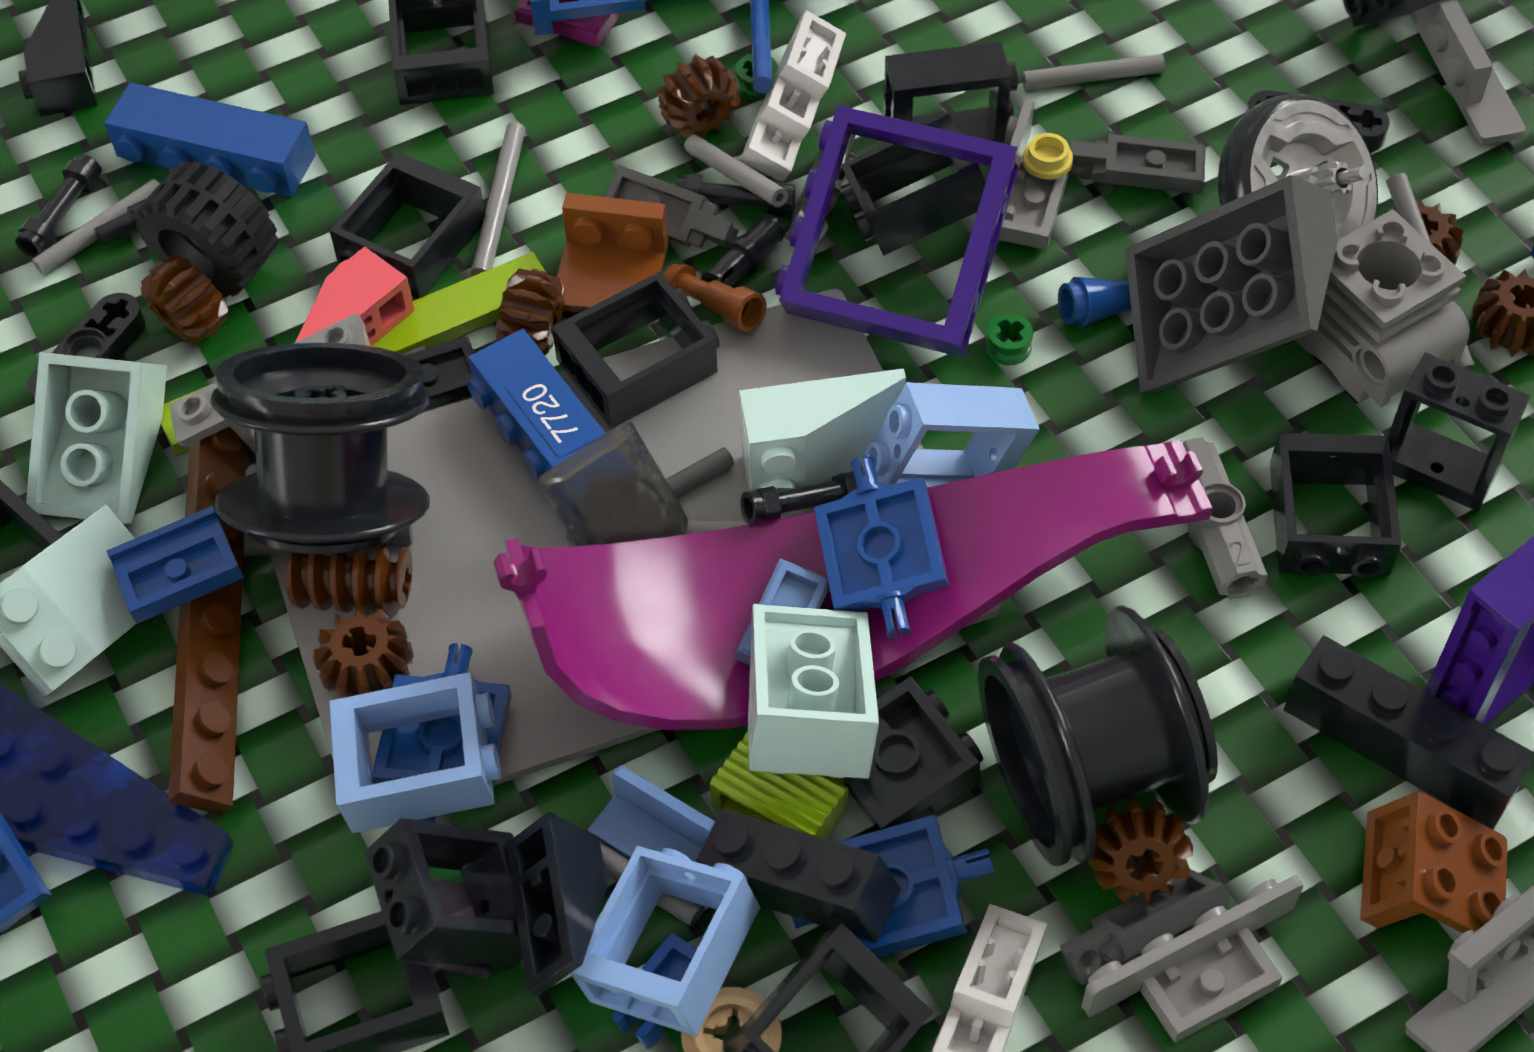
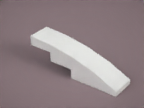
M805 10L773 77L772 88L766 93L742 153L741 161L776 181H785L792 171L801 141L811 128L819 101L829 88L846 36L845 32Z
M989 904L955 987L950 1009L932 1052H1004L1047 929V923Z

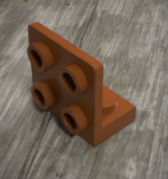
M566 193L562 206L566 245L557 273V277L563 282L565 288L563 311L580 313L658 272L662 274L669 246L666 204Z
M1421 791L1414 792L1367 812L1360 920L1379 929L1424 913L1461 933L1468 930L1476 932L1492 919L1497 907L1506 899V837Z

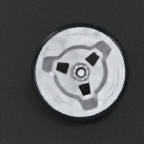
M1305 94L1276 96L1251 108L1231 130L1225 142L1219 163L1218 195L1220 206L1292 175L1331 190L1338 240L1376 219L1378 182L1372 155L1356 125L1333 104L1324 99ZM1272 161L1282 166L1281 175L1276 176L1270 169Z

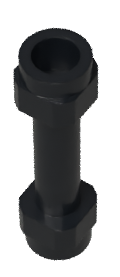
M78 154L68 162L62 171L65 181L38 218H27L19 229V235L16 237L15 243L22 252L35 258L54 244L56 241L54 229L80 193H90L99 181L98 177L102 173V168L95 159L86 154Z
M697 174L678 175L676 178L675 186L703 195L710 203L765 207L768 214L772 216L792 215L794 211L795 185H788L786 182L773 181L788 192L785 204L781 207H775L740 185L704 183L703 175Z
M853 471L833 476L831 482L777 491L774 486L743 492L740 500L743 518L749 525L780 519L782 513L812 508L840 500L857 489Z

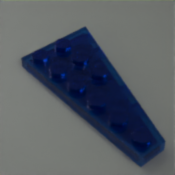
M0 684V812L22 848L211 896L234 845L229 833L191 808L168 802V793Z

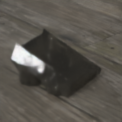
M625 421L539 477V482L544 489L545 498L550 507L559 514L567 528L566 538L571 547L630 542L686 534L689 519L632 421Z

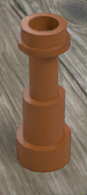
M673 264L664 273L663 277L672 288L677 286L685 293L686 297L690 296L701 301L702 306L706 310L722 316L728 325L743 332H752L762 323L767 308L765 297L756 291L743 286L733 288L716 280L710 283L697 278L695 270L686 264Z

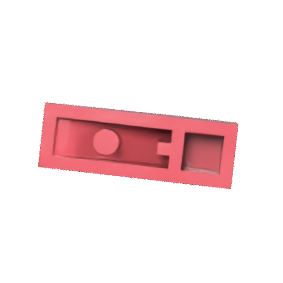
M363 247L351 258L341 262L326 277L296 342L353 314H358L364 321L369 343L372 346L415 311L408 278L372 251Z

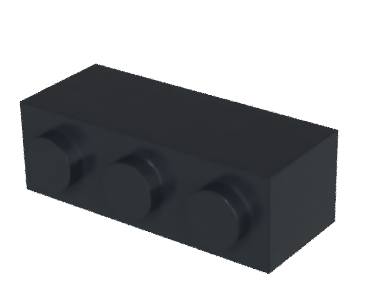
M723 808L696 859V862L713 867L716 863H723L742 872L746 876L747 883L761 907L830 929L842 923L856 937L877 943L902 890L879 854Z

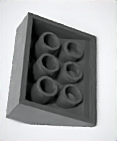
M1290 175L1125 249L1140 394H1153L1318 330L1338 241L1331 190Z

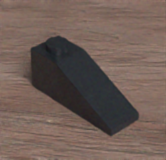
M50 0L24 48L26 70L18 72L25 99L34 98L41 117L98 106L85 15L81 1Z
M550 811L506 843L527 993L535 997L545 992L583 964L608 887L599 838Z

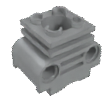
M1392 209L1337 241L1318 330L1297 338L1295 341L1308 353L1321 360L1332 371L1341 386L1359 403L1371 397L1380 407H1383L1390 402L1391 396L1405 389L1425 352L1454 364L1461 360L1469 338L1470 329L1464 312L1453 300L1460 296L1461 289L1458 286L1465 282L1467 276Z

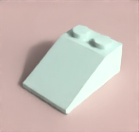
M39 352L26 503L33 510L41 515L86 519L106 504L122 524H132L163 417L167 365Z
M904 369L739 390L742 457L748 490L752 491L774 486L777 491L831 482L833 476L852 472L851 460L857 456L864 466L861 455L866 454L867 447L873 442L884 423L888 410L894 405L905 386L906 376Z
M106 504L0 583V646L44 697L57 689L136 624L129 612L116 578L114 567L106 552L135 538Z
M753 604L748 711L749 771L869 779L879 718L868 613Z

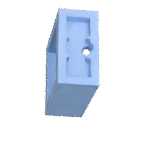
M906 382L896 402L888 410L887 417L876 437L867 447L865 455L874 457L878 483L897 484L923 477L928 488L1014 469L1040 429L1022 388ZM927 430L975 432L964 451L917 449Z
M471 672L329 701L336 806L352 833L391 826L400 818L420 820L495 804L492 781L501 779V766L494 743L488 744L486 729L495 727L494 709L489 693L479 694ZM460 714L465 759L464 766L377 784L372 783L369 733Z
M637 846L595 924L583 964L570 974L591 1003L697 1037L750 930L760 905L747 883L746 876L730 865L716 863L711 867L693 862L686 855L674 849L664 848L661 852ZM662 893L717 909L681 982L625 965Z

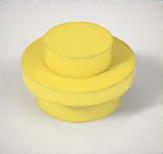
M1039 134L1024 149V168L1034 177L1045 180L1057 179L1066 175L1072 167V151L1067 141L1057 134Z

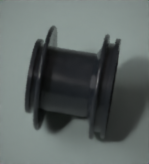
M297 343L270 346L244 352L225 360L216 369L215 384L217 388L212 391L210 404L213 410L224 419L240 426L255 429L256 472L233 481L218 493L214 502L217 515L229 526L249 534L250 537L264 546L304 554H334L363 550L388 541L399 530L415 523L429 509L430 496L426 489L413 479L388 470L387 428L411 420L421 414L429 405V392L423 386L424 369L417 361L401 353L379 347L346 343Z
M1124 605L1113 607L1107 617L1105 627L1107 658L1045 678L1026 650L1012 642L1004 645L999 657L992 655L982 658L978 665V686L982 711L1000 772L1028 835L1044 859L1053 866L1064 865L1071 857L1078 862L1088 863L1093 858L1096 849L1094 811L1152 790H1156L1166 806L1172 812H1176L1184 822L1198 824L1204 819L1208 808L1209 783L1217 775L1218 755L1213 726L1202 692L1187 660L1167 633L1159 628L1151 629L1138 613Z

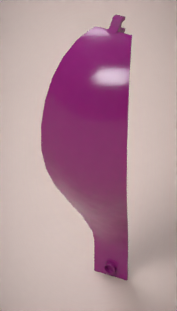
M1177 440L1062 458L928 487L950 587L915 596L904 603L909 627L911 628V633L905 637L902 636L899 629L900 638L892 639L887 637L882 608H870L859 611L868 613L875 682L907 666L1039 576L1098 542L1132 531L1209 520L1213 507L1199 480L1203 469L1195 452L1190 451L1187 453L1182 441ZM815 512L752 525L748 524L685 535L612 544L539 548L521 545L519 538L505 540L507 553H501L494 559L500 587L515 592L520 601L534 647L545 673L578 705L614 721L662 730L729 729L748 725L750 665L736 660L735 656L751 622L753 604H759L780 558L828 578ZM830 589L821 609L835 610Z

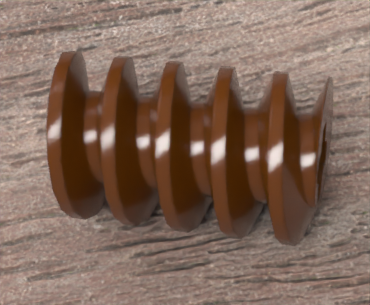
M387 545L379 547L375 560H369L367 548L355 551L352 558H347L346 553H334L326 556L325 554L290 552L286 572L288 598L292 606L299 609L308 607L312 602L314 608L319 611H326L334 604L337 611L349 613L355 606L357 608L359 605L368 616L373 614L377 608L378 610L382 608L389 618H392L398 613L400 608L403 609L410 595L413 568L411 550L408 547H403L397 562H391Z

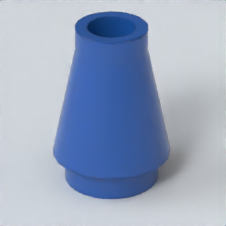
M1073 277L1069 283L1062 284L1058 291V308L1063 321L1066 324H1075L1077 327L1082 328L1121 312L1132 310L1129 281Z

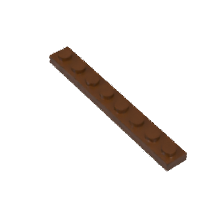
M230 426L189 446L185 517L208 507H214L216 496L226 485L246 476L248 445ZM219 517L222 528L243 574L244 532L229 526ZM242 579L180 605L168 802L220 816L233 807Z

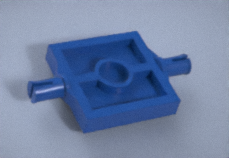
M861 455L864 467L858 456L851 460L857 489L840 500L815 506L814 511L834 609L859 612L870 608H882L887 630L886 635L888 638L897 639L900 638L898 629L903 637L911 633L904 603L915 596L950 586L928 488L923 477L897 484L878 483L874 457L871 455Z
M458 643L450 644L444 673L425 677L395 674L392 688L467 673L473 649L461 643L459 651ZM474 679L479 694L488 692L491 697L495 715V727L486 729L488 744H495L498 756L500 757L512 698L510 686L507 684L480 682ZM460 714L382 730L372 771L373 784L464 766L465 759ZM436 816L420 819V821L435 822Z
M936 815L838 842L879 854L902 889L877 943L858 938L877 958L967 933L959 903L961 893L960 882L995 873L988 847L981 851L953 858L951 852L944 844ZM791 916L796 929L812 924L811 922Z

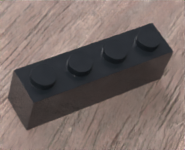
M1325 635L1322 636L1295 675L1284 707L1285 712L1494 830L1534 762V752Z

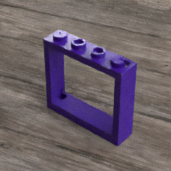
M837 105L833 121L826 120L821 131L819 150L823 151L819 168H812L807 177L804 196L809 201L804 218L798 216L792 227L790 246L795 248L789 266L783 265L777 277L775 293L780 295L779 301L787 314L964 358L1021 164L1018 147ZM851 134L990 167L944 325L804 291Z
M1534 536L1469 590L1425 689V692L1486 726H1489L1534 686Z

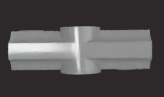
M1203 437L1185 440L1183 446L1186 452L1194 451L1203 469L1199 480L1213 507L1209 520L1189 523V538L1195 546L1202 550L1219 595H1226L1230 600L1247 597L1253 591L1265 586L1268 575L1243 516L1246 506L1245 498L1239 489L1230 484L1214 443L1205 441Z

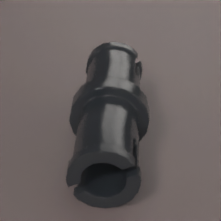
M771 214L761 215L757 222L742 237H735L726 245L725 254L709 270L702 274L701 279L709 283L721 279L720 282L734 288L746 275L755 274L763 265V258L777 243L785 238L786 231L783 224H780L772 233L767 234V231L778 219Z

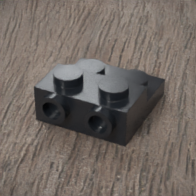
M910 676L877 698L879 726L869 779L842 778L845 786L849 788L850 794L877 830H882L903 824L928 807L935 813L982 781L980 763L984 759L980 749L970 735L965 731L957 735L946 721L949 718V713L939 696L932 689L923 692Z

